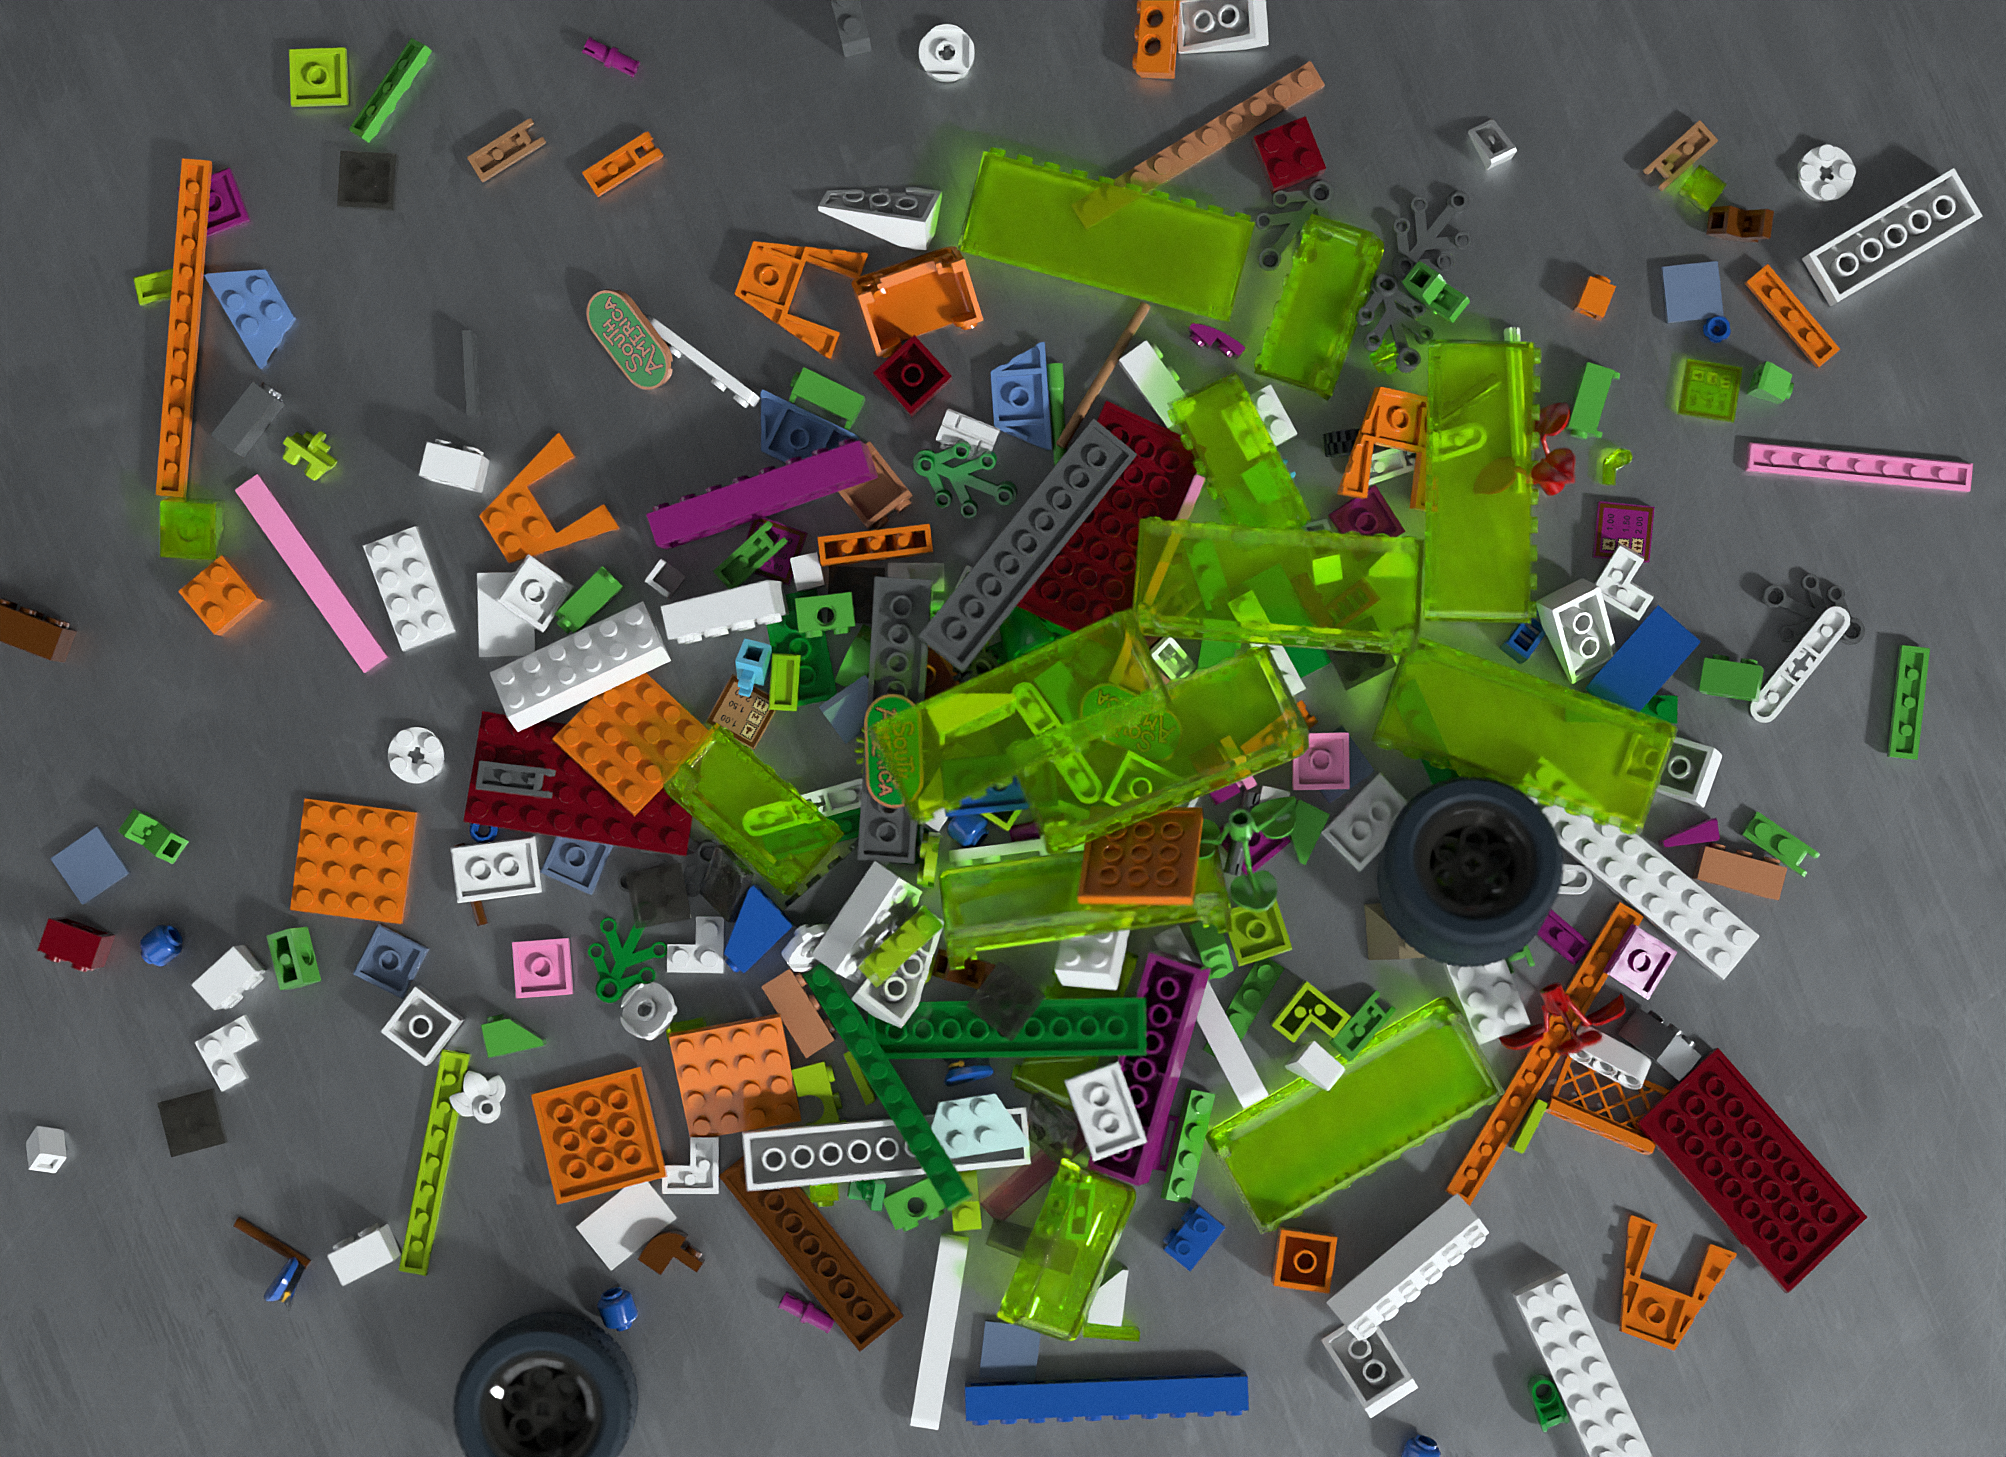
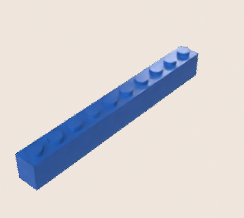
M1246 1372L1035 1380V1384L1015 1381L965 1383L966 1421H972V1425H988L989 1420H1000V1424H1016L1017 1419H1028L1029 1423H1044L1045 1418H1057V1422L1074 1421L1073 1417H1085V1421H1100L1102 1416H1113L1114 1420H1128L1130 1415H1141L1142 1419L1158 1418V1414H1169L1170 1418L1186 1417V1413H1197L1199 1417L1214 1416V1412L1226 1411L1227 1416L1243 1415V1411H1249L1248 1376Z

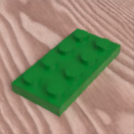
M817 588L785 594L789 614L781 616V622L766 625L772 653L801 655L798 707L825 702L838 694L826 632L822 631L823 636L806 638L805 633L800 634L798 630L795 599L818 596ZM820 610L818 614V619L821 623H824L822 612Z

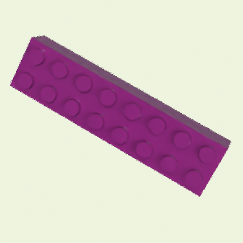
M855 438L846 439L838 443V448L829 450L828 447L815 450L812 452V457L803 460L801 456L785 461L786 466L775 469V466L759 470L760 475L749 478L748 475L737 477L732 480L733 484L722 487V484L706 488V493L696 496L695 493L680 497V502L677 504L669 505L667 502L653 507L654 512L646 514L656 546L671 550L876 479L878 475L868 445L860 440L855 441Z
M1161 950L1149 952L1136 998H1146V1055L1119 1056L1118 1058L1147 1142L1093 1161L1090 1154L1087 1168L1136 1186L1149 1182L1211 971L1210 967Z

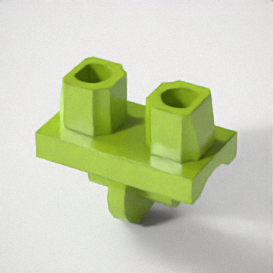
M306 431L304 435L296 432L291 437L287 436L283 442L287 447L282 458L292 465H297L301 458L307 460L309 464L304 473L314 481L321 478L326 471L334 468L338 460L327 453L330 450V446L323 442L326 438V433L323 431H319L316 435L309 431Z

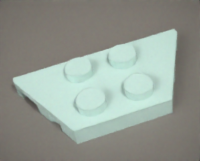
M995 1093L942 1101L937 1104L930 1127L950 1159L1030 1146L1029 1141Z

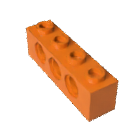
M1137 0V13L1140 14V25L1135 27V41L1138 42V51L1133 54V69L1136 70V73L1141 78L1174 79L1180 0ZM1156 14H1162L1163 19L1161 23L1152 26V17ZM1154 42H1160V49L1156 53H1149L1150 45Z
M930 524L818 537L822 567L934 554Z

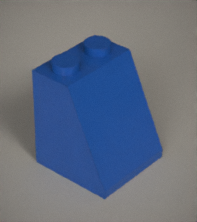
M757 884L753 885L747 893L724 954L728 957L725 962L736 973L740 970L743 974L747 972L795 926L780 907Z

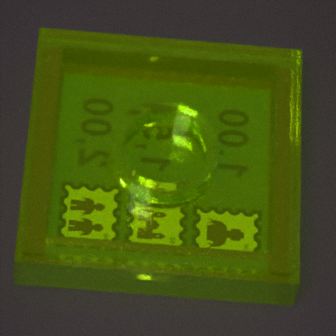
M1686 359L1677 415L1733 424L1743 367Z

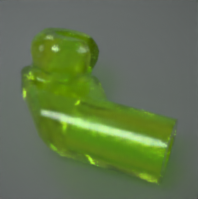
M1616 449L1604 459L1602 485L1616 486V472L1626 464H1630L1633 459L1630 450Z

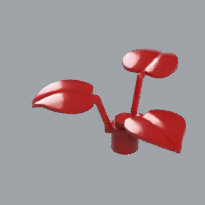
M1558 402L1537 411L1529 420L1528 432L1531 436H1540L1546 456L1532 468L1531 474L1519 466H1514V460L1511 457L1495 459L1488 463L1476 477L1473 486L1474 495H1491L1506 490L1516 478L1515 473L1522 474L1531 480L1534 485L1538 483L1548 496L1561 492L1566 483H1574L1575 454L1573 451L1564 447L1550 452L1546 442L1547 435L1555 436L1567 425L1570 417V407L1567 402Z
M1552 983L1540 990L1544 1004L1541 1005L1544 1023L1536 1024L1514 1034L1498 1038L1504 1047L1511 1050L1529 1047L1542 1040L1544 1033L1550 1030L1549 1013H1552L1553 1017L1562 1015L1573 1038L1558 1045L1556 1051L1560 1056L1571 1055L1581 1051L1584 1047H1590L1599 1043L1603 1036L1599 1030L1595 1029L1577 1035L1567 1015L1569 1011L1568 1006L1581 1019L1580 1023L1582 1026H1590L1592 1024L1600 1026L1621 1017L1625 1013L1624 997L1620 993L1613 1001L1585 1017L1570 1000L1569 995L1565 994L1561 983Z

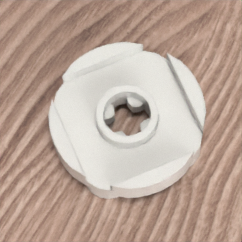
M938 25L932 28L920 42V63L926 74L938 81H956L966 76L973 65L975 58L973 41L967 33L956 25ZM944 46H950V51H955V55L950 56V60H944L943 56H939V51H943Z
M1829 144L1816 147L1805 154L1799 162L1797 170L1798 184L1801 191L1811 200L1818 202H1831L1844 196L1850 190L1856 175V169L1848 154L1842 149ZM1821 167L1831 169V180L1828 178L1822 180L1820 178L1822 172L1819 169Z
M411 727L400 731L391 741L388 749V761L391 770L400 779L410 783H423L432 779L442 770L445 763L446 753L441 740L434 732L426 728ZM416 747H419L420 753L424 754V758L418 759L416 764L413 763V758L409 756L410 751H415Z
M805 924L796 929L795 937L781 952V955L793 971L804 972L814 968L812 963L818 961V959L813 957L812 953L830 928L828 924H818L811 927Z
M651 982L652 984L644 985L641 983L635 985L624 996L621 1004L623 1017L620 1016L623 1027L634 1036L647 1040H654L663 1033L677 1015V1006L674 1004L671 993L660 984ZM646 1005L652 1006L650 1014L643 1017L645 1014L644 1007Z

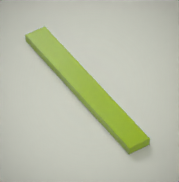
M442 1049L398 1271L423 1276L428 1275L459 1113L452 1107L449 1098L454 1094L464 1091L463 1082L468 1071L471 1056L468 1053Z

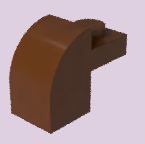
M1733 206L1710 207L1706 235L1724 240L1757 243L1761 239H1770L1774 211L1769 209L1744 210Z
M939 948L932 976L989 992L994 980L996 965L982 959Z
M667 1230L657 1234L637 1259L659 1275L663 1273L673 1257L696 1273L705 1261L701 1257L703 1253L690 1244L687 1247L683 1245L688 1234L679 1230Z

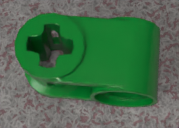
M1545 1375L1533 1376L1528 1381L1527 1388L1535 1408L1536 1418L1543 1433L1547 1432L1548 1428L1563 1422L1565 1424L1570 1423L1564 1404L1553 1382ZM1540 1384H1548L1549 1388L1546 1394L1542 1396L1536 1395V1388Z

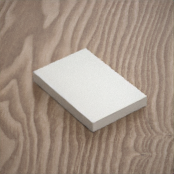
M515 572L477 573L479 657L526 656L536 651V629L496 602Z
M1378 773L1323 828L1321 833L1360 872L1384 848L1391 826L1408 800L1381 773Z
M535 836L450 847L457 903L542 892Z
M1118 1061L1064 1080L1093 1161L1147 1142Z
M645 1182L623 1188L577 1225L576 1228L610 1271H612L674 1221L677 1215L650 1182Z

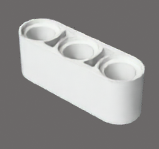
M1579 1026L1576 1030V1034L1580 1035L1594 1028L1590 1026ZM1602 1033L1603 1038L1599 1043L1590 1047H1584L1581 1051L1569 1055L1575 1061L1630 1089H1640L1651 1066V1060L1646 1055Z

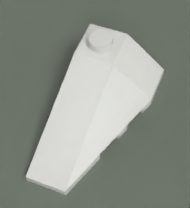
M917 187L906 188V192L889 193V188L880 189V192L874 194H865L861 189L831 190L825 193L818 205V211L898 246L914 250H927L935 235L942 191Z
M934 915L944 925V921ZM942 929L905 961L878 988L867 978L851 1000L872 1016L902 1028L919 1005L924 983L927 979L929 967Z

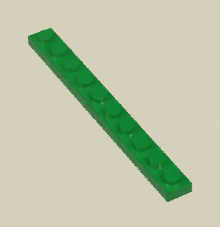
M820 963L804 973L803 976L948 1211L972 1197L971 1191L834 971Z

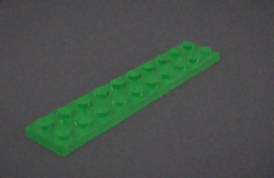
M1146 998L919 1002V1005L902 1028L878 1019L868 1013V1027L888 1059L1146 1055Z

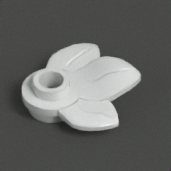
M467 1071L463 1082L464 1092L454 1094L449 1098L452 1107L460 1115L465 1117L474 1116L481 1123L488 1124L494 1122L501 1113L500 1101L505 1095V1084L502 1078L497 1075L487 1081L480 1073ZM484 1104L491 1105L492 1112L485 1114L482 1111V1106Z

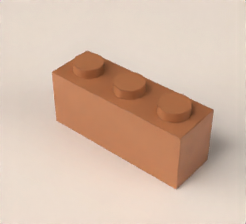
M1712 842L1709 843V847L1700 846L1692 879L1772 900L1780 899L1787 872L1786 867L1779 866L1780 860L1765 856L1763 861L1752 859L1754 853L1737 849L1736 854L1725 851L1726 846Z
M790 968L761 987L777 1013H781L783 1023L805 1058H808L835 1041L836 1038L833 1034L837 1030L829 1018L824 1020L818 1010L822 1006L814 994L809 996L803 986L807 985V982L801 972H794Z

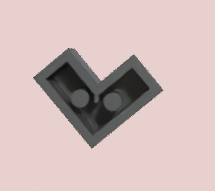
M1638 1007L1618 1035L1632 1047L1650 1058L1666 1073L1681 1082L1701 1057L1693 1049L1696 1044L1683 1035L1684 1033L1670 1023L1667 1027L1662 1024L1664 1019L1654 1011L1650 1010L1646 1013Z

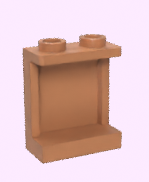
M869 441L866 445H868L878 478L841 490L839 494L870 531L873 528L879 530L889 522L887 517L895 510L900 513L911 504L909 499L913 495Z

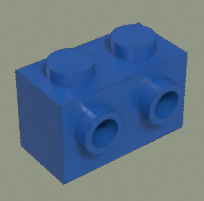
M1199 1204L1195 1208L1189 1206L1180 1218L1183 1221L1177 1230L1171 1228L1162 1240L1165 1242L1163 1246L1164 1251L1189 1271L1194 1268L1226 1228L1222 1222Z

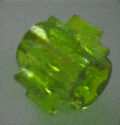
M1382 340L1379 348L1369 355L1372 364L1378 373L1385 370L1389 375L1399 370L1396 365L1398 351L1395 342L1392 341L1388 344L1386 340Z

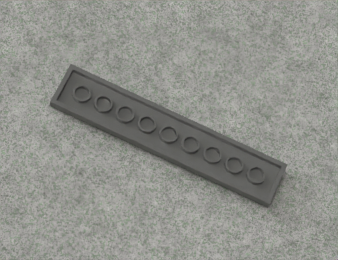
M1093 419L917 637L962 673L1137 454Z
M875 577L867 709L877 698L884 695L899 694L907 697L917 706L921 713L923 738L928 645L917 636L930 621L933 580ZM864 746L858 860L914 864L919 795L910 804L899 808L886 807L874 800L866 784Z

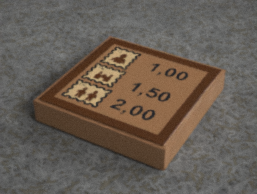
M732 674L705 723L755 750L777 710H769V694L753 686L750 697L739 695V679H737L736 675Z

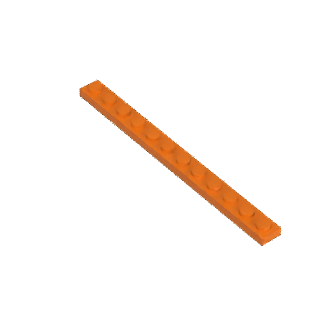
M182 158L156 483V495L186 498L212 174V161Z
M1621 902L1616 904L1564 991L1583 1015L1586 1014L1609 976L1603 970L1631 923L1639 926L1644 917ZM1568 1006L1569 1011L1567 1015L1574 1030H1576L1581 1019ZM1552 1013L1550 1014V1030L1544 1033L1542 1040L1531 1045L1445 1188V1191L1453 1196L1458 1193L1469 1206L1559 1059L1560 1055H1558L1556 1048L1572 1037L1562 1015L1553 1017Z

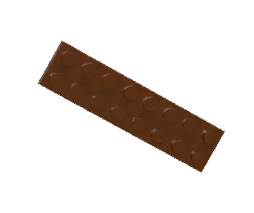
M744 1155L719 1175V1178L859 1352L904 1317L903 1313L801 1186L748 1191L746 1188Z

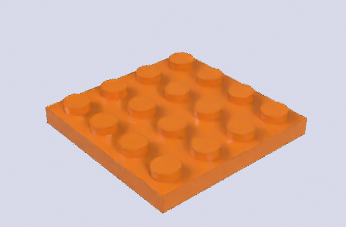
M644 673L594 696L553 737V741L635 816L713 737V734L647 673Z
M304 798L290 910L403 924L417 812Z
M1091 807L1077 896L1079 904L1193 905L1204 817L1203 807Z
M781 1013L669 1033L670 1046L690 1137H715L801 1121V1112L791 1071Z
M642 1067L531 1094L557 1205L668 1177Z

